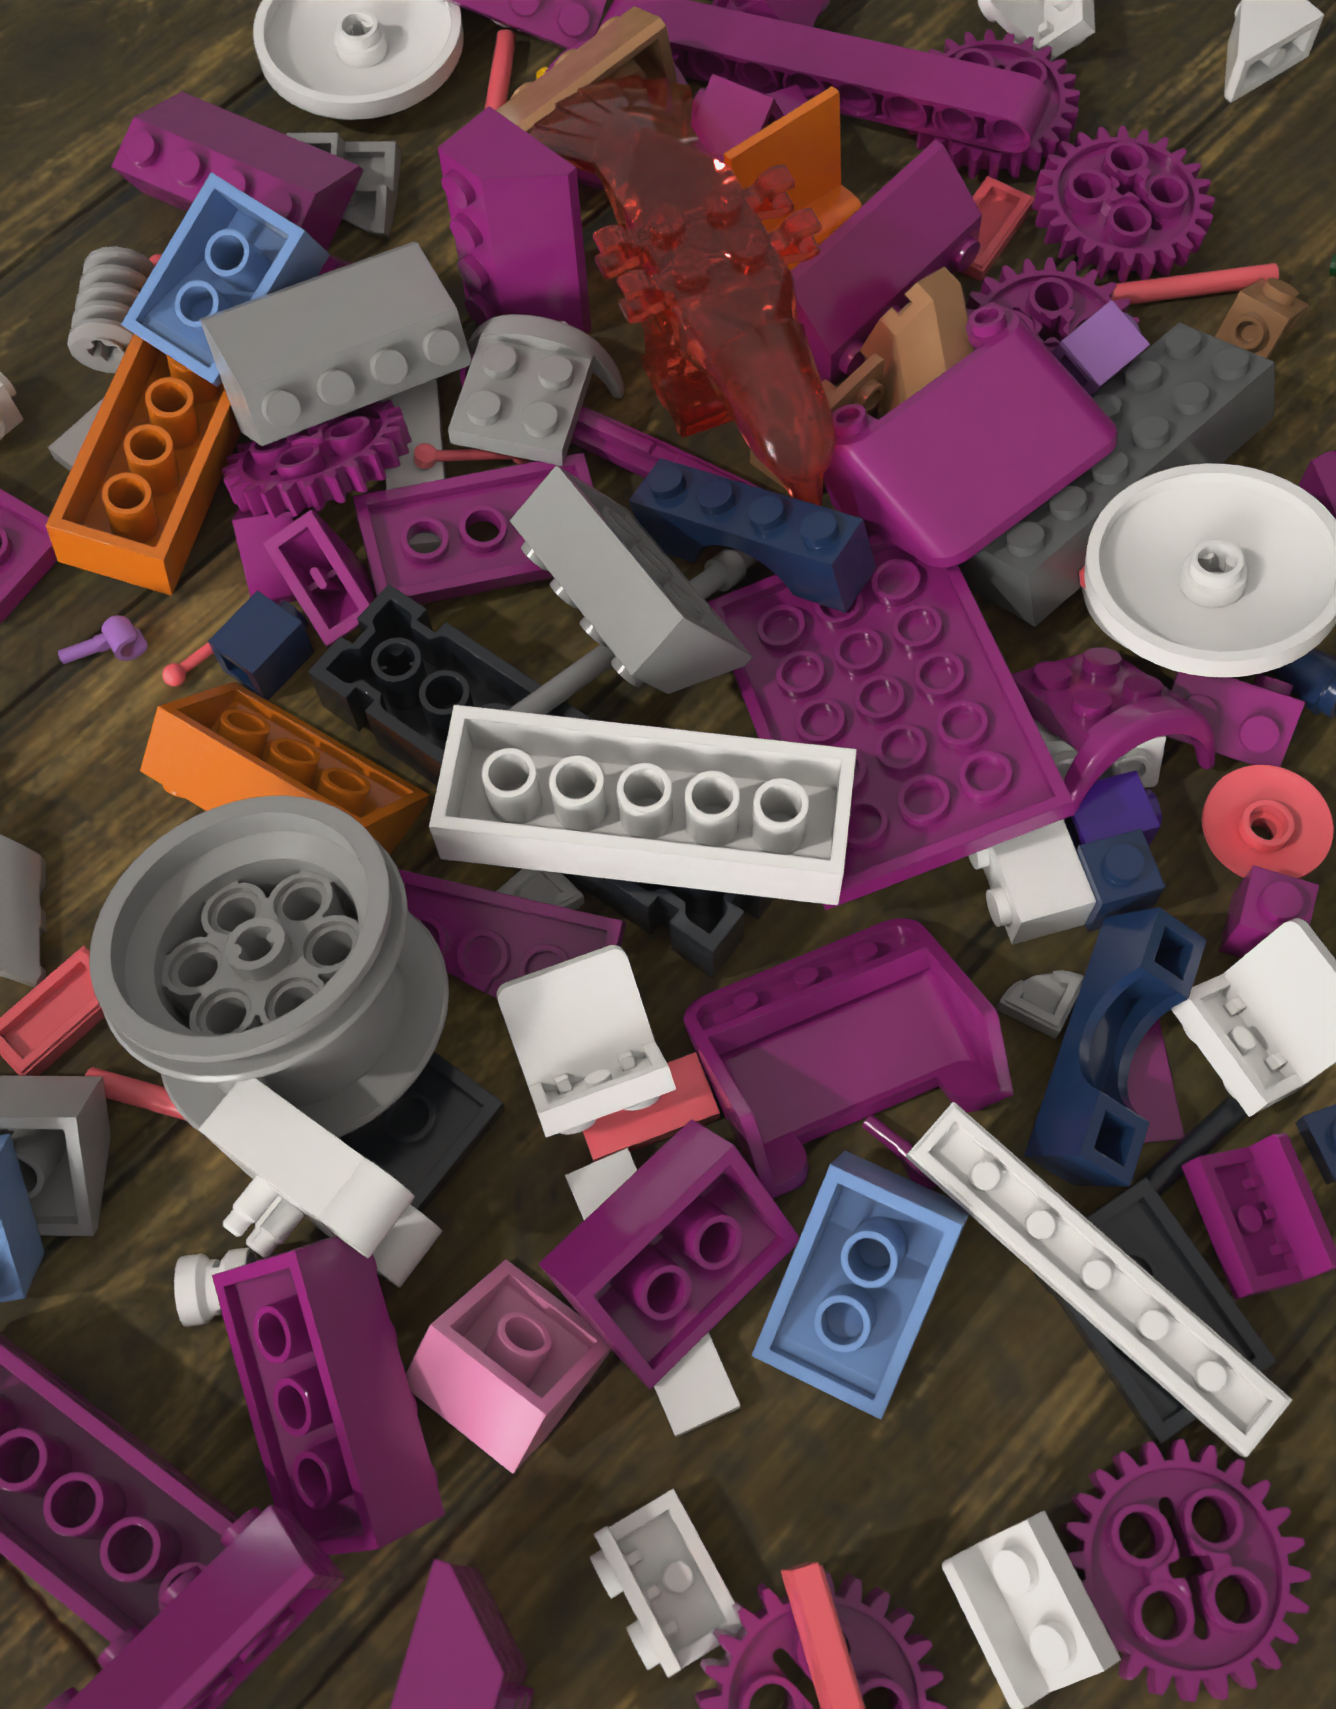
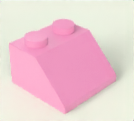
M505 1259L430 1324L406 1372V1378L410 1391L514 1474L550 1435L610 1353L611 1348L579 1314Z

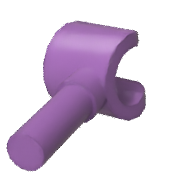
M115 615L104 622L101 634L93 636L92 639L58 650V655L61 662L66 664L111 648L117 659L128 661L141 656L147 650L148 645L139 628L134 627L128 618Z

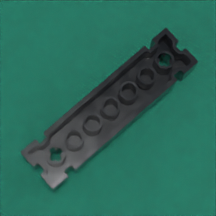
M390 584L357 618L362 632L357 640L352 644L340 636L308 671L324 708L359 732L369 722L377 744L436 786L438 785L454 705L507 711L541 687L540 684L447 622L435 633L432 630L427 609ZM565 701L546 714L592 720ZM562 873L651 935L660 923L670 930L671 950L711 978L715 977L742 942L744 935V912L746 911L759 920L775 899Z

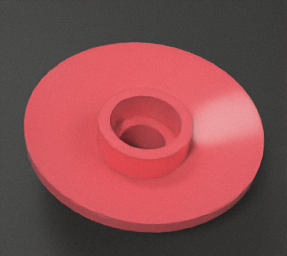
M1250 765L1228 773L1212 788L1206 798L1202 811V828L1208 846L1225 867L1242 878L1247 875L1254 865L1302 879L1312 873L1322 863L1330 850L1333 840L1334 826L1332 815L1320 792L1300 775L1277 766ZM1251 827H1263L1269 832L1271 840L1257 836Z

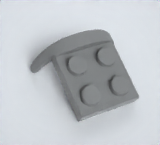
M508 314L488 319L475 330L467 345L470 356L472 354L474 356L448 427L450 443L563 466L592 373L603 381L614 398H622L625 386L619 369L607 351L594 338L571 325L545 317L523 314Z

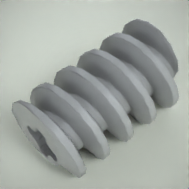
M118 246L102 247L92 251L84 261L83 275L80 279L79 293L76 298L67 345L73 357L93 370L116 373L134 333L123 327L121 323L154 269L153 263L143 254Z

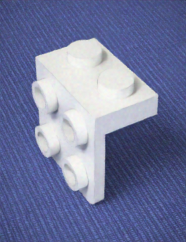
M978 0V5L983 15L990 22L996 21L1009 34H1014V43L1021 45L1024 40L1031 36L1034 37L1033 50L1036 52L1047 46L1052 47L1050 61L1070 48L1078 46L1087 37L1095 33L1094 0Z
M1295 918L1283 923L1226 972L1192 987L1189 999L1171 1008L1181 1022L1187 1036L1197 1044L1223 1080L1226 1090L1239 1102L1249 1117L1294 1094L1336 1063V959L1308 923L1302 919Z
M606 946L508 981L498 988L497 1000L546 1137L557 1133H579L591 1127L600 1117L622 1109L629 1111L644 1109L657 1102L661 1095L676 1090L669 1065L654 1040L628 957L620 946Z

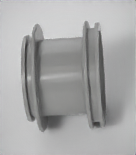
M263 796L231 802L203 812L163 835L128 867L109 893L95 924L90 945L89 965L92 986L111 1031L119 1043L134 1058L145 1066L161 1073L163 1084L170 1100L178 1112L197 1130L237 1082L256 1078L337 1138L345 1136L369 1123L387 1110L414 1083L429 1062L439 1042L448 1012L449 981L444 958L429 930L408 911L404 883L389 853L352 816L337 807L305 797Z

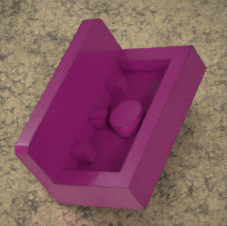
M1175 671L1176 676L1170 690L1204 714L1213 730L1215 753L1251 765L1281 766L1305 704L1304 701L1289 697L1294 685L1261 674L1256 675L1252 685L1231 677H1205ZM1166 735L1167 737L1194 745L1189 735Z
M1286 1133L1273 1134L1249 1147L1198 1156L1181 1165L1235 1300L1297 1285L1336 1269L1335 1244L1290 1138Z

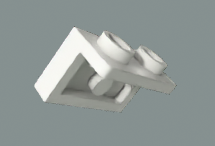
M674 1489L610 1527L605 1526L594 1533L601 1550L591 1555L590 1559L611 1599L621 1592L625 1593L638 1619L627 1626L626 1629L647 1670L661 1663L669 1678L720 1645L713 1635L715 1628L737 1634L742 1627L732 1607L735 1602Z

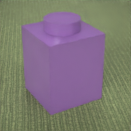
M1111 299L1064 338L1051 353L1086 392L1092 396L1135 360L1150 344L1141 334L1136 321L1127 313L1122 312Z

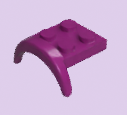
M1106 647L1090 648L1083 654L1055 662H1041L1035 665L1034 668L1011 674L1032 718L1078 751L1064 778V783L1074 801L1075 812L1096 780L1115 761L1138 745L1160 736L1170 734L1189 735L1194 744L1196 759L1199 765L1204 769L1214 767L1215 739L1211 725L1204 714L1191 703L1165 687L1159 679L1145 674L1124 660L1118 652Z

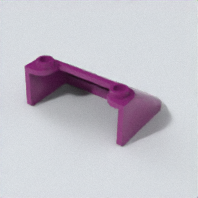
M990 302L986 306L971 313L966 323L968 341L977 349L878 420L868 415L862 405L848 404L835 410L830 418L809 432L833 507L842 513L862 518L866 528L933 567H951L970 559L1109 455L1118 443L1117 428L1112 419L1014 311L994 302Z
M897 918L878 923L708 993L692 1002L684 1013L687 1033L746 1163L772 1199L795 1190L805 1183L808 1177L809 1162L802 1144L938 1086L951 1103L955 1102L965 1112L981 1110L985 1106L1014 1095L996 1009L920 922L912 919Z

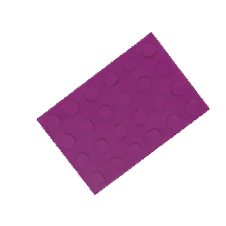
M878 534L868 537L876 569L846 613L794 596L777 575L707 602L753 656L745 666L735 669L733 672L760 739L857 749L844 873L838 905L1075 815L1074 801L959 566H930ZM823 904L825 910H828V909H831V908H833V907L838 906V905Z

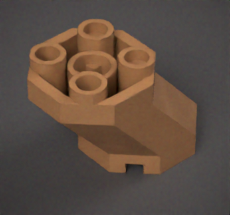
M945 266L918 281L905 294L911 302L899 313L891 307L879 319L860 349L865 360L873 353L885 359L882 385L885 389L881 398L883 416L975 351V347L969 343L966 333V323L969 317L961 283Z

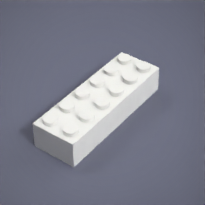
M454 705L429 828L440 859L838 905L844 873L857 749Z

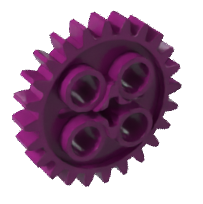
M987 29L984 40L977 41L970 32H965L964 45L959 46L948 38L945 40L944 53L934 49H930L928 53L1036 77L1048 88L1051 98L1029 148L1020 153H1006L917 131L908 130V133L918 134L916 145L918 150L927 148L934 140L944 145L957 169L961 165L969 167V179H974L980 169H987L989 176L997 180L999 169L1005 168L1013 178H1019L1021 164H1025L1036 172L1040 167L1041 156L1047 159L1049 154L1057 155L1060 143L1063 141L1069 142L1070 132L1075 129L1079 110L1077 107L1080 91L1074 90L1076 75L1064 74L1067 63L1065 59L1050 62L1052 47L1047 46L1037 52L1033 50L1034 37L1030 36L1020 45L1014 43V34L1007 33L1003 41L995 40L992 30Z
M1120 126L1116 137H1110L1103 127H1098L1093 141L1083 132H1079L1074 146L1065 141L1061 142L1057 155L1049 154L1044 169L1040 170L1032 209L1039 211L1035 225L1039 228H1048L1044 239L1045 244L1062 243L1058 255L1060 259L1067 258L1073 254L1079 257L1077 263L1078 271H1082L1091 263L1097 266V277L1099 279H1103L1108 270L1111 269L1117 271L1121 283L1126 282L1130 271H1136L1142 280H1147L1150 278L1153 267L1162 275L1168 276L1174 263L1184 267L1191 252L1197 253L1213 219V215L1210 212L1215 198L1206 195L1211 181L1209 179H1197L1201 164L1191 163L1184 165L1183 160L1187 152L1185 148L1170 153L1166 150L1169 138L1163 137L1156 144L1148 142V130L1145 129L1135 139L1129 138L1125 126Z
M1052 257L1047 258L1044 269L1036 271L1029 259H1024L1019 275L1009 266L1005 265L1002 267L999 282L988 276L984 278L981 292L972 291L969 294L967 303L968 317L978 308L994 302L1014 311L1052 352L1064 338L1112 299L1116 284L1111 282L1100 288L1096 286L1095 281L1098 271L1095 269L1088 272L1083 278L1076 276L1077 266L1075 261H1071L1064 272L1056 271L1055 262ZM1127 298L1116 300L1114 303L1122 312L1127 313L1131 301ZM1132 317V318L1136 321V323L1139 325V322H1140L1139 318H1137V317Z
M390 399L384 402L379 400L264 446L259 445L255 441L238 444L236 447L239 453L227 456L226 458L229 465L222 468L225 476L223 480L234 504H238L241 512L251 510L253 516H259L268 511L271 518H276L287 509H290L292 516L295 517L305 508L314 507L316 512L321 511L326 501L332 499L343 503L346 501V493L352 490L364 493L368 491L365 483L369 480L378 481L386 479L387 476L384 469L396 468L401 465L399 457L409 454L410 451L407 444L412 442V438L400 406L394 407Z
M1177 1439L1170 1442L1166 1461H1164L1153 1441L1140 1445L1139 1449L1141 1467L1125 1451L1112 1456L1118 1478L1115 1479L1101 1469L1092 1471L1089 1474V1478L1099 1496L1095 1498L1083 1493L1073 1495L1071 1501L1086 1516L1083 1523L1067 1522L1061 1524L1060 1530L1068 1537L1079 1542L1078 1552L1067 1553L1074 1569L1078 1570L1079 1579L1117 1651L1119 1650L1123 1653L1118 1676L1124 1680H1132L1144 1667L1148 1668V1692L1162 1696L1168 1688L1172 1676H1174L1180 1700L1196 1702L1200 1679H1202L1213 1699H1228L1227 1674H1230L1233 1680L1242 1688L1254 1689L1257 1687V1681L1251 1662L1255 1661L1266 1669L1278 1670L1282 1665L1270 1643L1273 1640L1288 1644L1298 1643L1299 1637L1283 1621L1285 1613H1308L1309 1610L1307 1604L1289 1594L1290 1583L1311 1579L1310 1572L1289 1565L1287 1554L1297 1551L1305 1545L1303 1538L1281 1537L1277 1528L1291 1514L1289 1507L1267 1510L1261 1502L1267 1495L1271 1484L1267 1480H1262L1245 1487L1241 1483L1245 1461L1240 1458L1230 1461L1221 1470L1216 1469V1447L1212 1445L1200 1448L1194 1461H1190L1185 1441ZM1161 1498L1167 1499L1172 1509L1170 1515L1171 1528L1166 1518L1160 1513L1158 1503ZM1199 1499L1211 1503L1221 1517L1222 1528L1220 1535L1212 1543L1204 1540L1196 1532L1192 1524L1191 1514L1194 1505ZM1127 1515H1134L1140 1518L1150 1531L1151 1544L1149 1551L1140 1559L1130 1555L1120 1542L1119 1528L1121 1521ZM1179 1556L1185 1558L1192 1557L1195 1562L1196 1572L1188 1574L1186 1580L1184 1578H1172L1169 1572L1168 1563L1175 1562L1179 1559ZM1225 1577L1234 1580L1240 1586L1245 1599L1243 1613L1233 1622L1227 1620L1220 1613L1215 1600L1217 1585ZM1154 1592L1162 1595L1169 1602L1173 1611L1172 1627L1161 1638L1154 1637L1146 1629L1141 1615L1144 1600L1149 1594ZM1193 1604L1206 1626L1207 1634L1203 1639H1199L1194 1631L1195 1616Z
M824 1570L861 1696L863 1697L864 1693L871 1688L883 1686L887 1687L889 1693L888 1709H947L938 1699L925 1693L926 1689L944 1679L942 1672L935 1666L918 1664V1661L931 1649L932 1644L930 1640L922 1634L910 1635L904 1638L914 1619L913 1615L903 1607H900L885 1616L890 1595L877 1586L861 1602V1580L849 1573L843 1579L838 1592H834L831 1575ZM764 1583L757 1585L762 1608L755 1614L738 1602L732 1606L737 1619L742 1625L737 1634L715 1628L713 1635L726 1650L723 1660L714 1658L701 1659L700 1666L703 1671L713 1680L717 1681L716 1688L705 1689L695 1693V1700L702 1709H749L751 1698L756 1690L763 1685L772 1683L783 1686L785 1697L781 1709H813L809 1701L773 1660V1653L777 1649H784L813 1682L786 1588V1596L778 1598Z

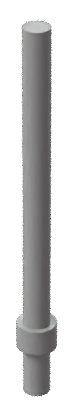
M726 548L705 563L704 571L689 582L706 599L718 590L724 592L735 586L746 577L747 569L758 562V560L739 550ZM600 644L507 711L546 715L612 667L611 661L615 654L609 647H604Z

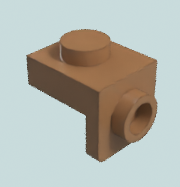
M1261 278L1239 292L1215 337L1269 359L1280 338L1300 323L1310 305L1296 298L1298 291L1290 284L1275 278H1268L1267 281Z

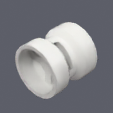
M248 1247L229 1250L221 1262L218 1259H209L204 1254L181 1256L177 1260L174 1291L177 1312L183 1326L206 1325L210 1323L214 1316L222 1315L212 1275L257 1261V1255L253 1249Z

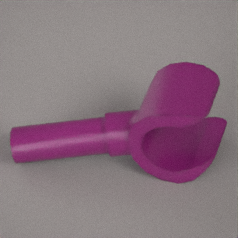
M873 1114L870 1115L863 1123L862 1128L895 1153V1156L902 1161L903 1167L911 1181L929 1189L935 1187L936 1184L905 1157L913 1148L911 1144Z

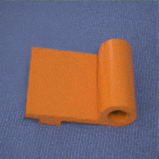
M833 86L725 152L724 161L716 165L719 193L728 200L735 274L745 293L757 304L764 305L780 293V281L863 206L859 199L841 184L840 93Z

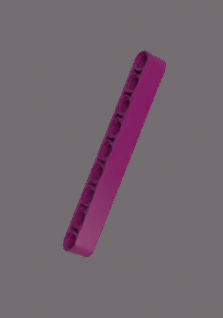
M613 0L598 28L599 30L608 19L614 16H621L635 6L660 17L666 24L673 62L685 78L709 83L713 73L762 94H768L798 84L807 101L833 86L840 93V114L1006 153H1020L1029 148L1051 98L1045 84L1036 77L691 0Z

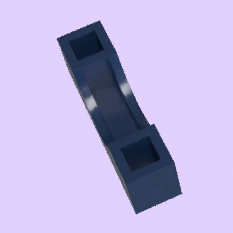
M662 458L657 461L629 499V504L637 521L666 554L696 563L709 545L734 548L748 554L768 567L784 582L794 596L844 613L848 611L876 569L862 518Z
M1158 907L1104 917L1024 1155L1073 1186L1131 1185L1150 1122L1137 1114L1129 1100L1127 1085L1130 1065L1141 1040L1152 1025L1171 1008L1189 999L1207 939L1162 908Z

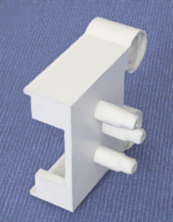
M256 1078L237 1082L198 1129L253 1179L233 1204V1210L223 1221V1226L238 1237L242 1236L252 1223H255V1229L246 1239V1245L264 1258L269 1257L278 1245L285 1242L304 1217L329 1237L337 1235L365 1257L369 1258L373 1254L377 1265V1273L400 1289L442 1233V1230L434 1222L410 1205L415 1196L407 1188Z

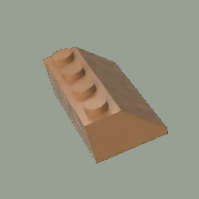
M633 6L623 15L608 19L600 27L597 34L578 49H570L563 53L555 62L554 67L537 80L524 83L518 87L510 100L496 111L566 161L572 163L678 83L666 24L660 17Z

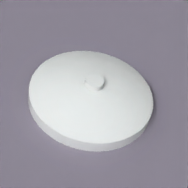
M262 0L254 20L253 38L262 72L269 84L280 96L300 109L316 115L335 119L356 120L382 117L405 110L435 92L448 79L459 61L463 47V25L460 6L445 0Z
M1205 463L1163 470L1144 477L1128 486L1116 495L1099 514L1089 535L1084 570L1086 592L1093 610L1104 627L1125 647L1157 665L1174 671L1205 677H1241L1271 671L1306 655L1321 643L1336 624V519L1324 505L1304 489L1286 479L1258 469L1240 465Z

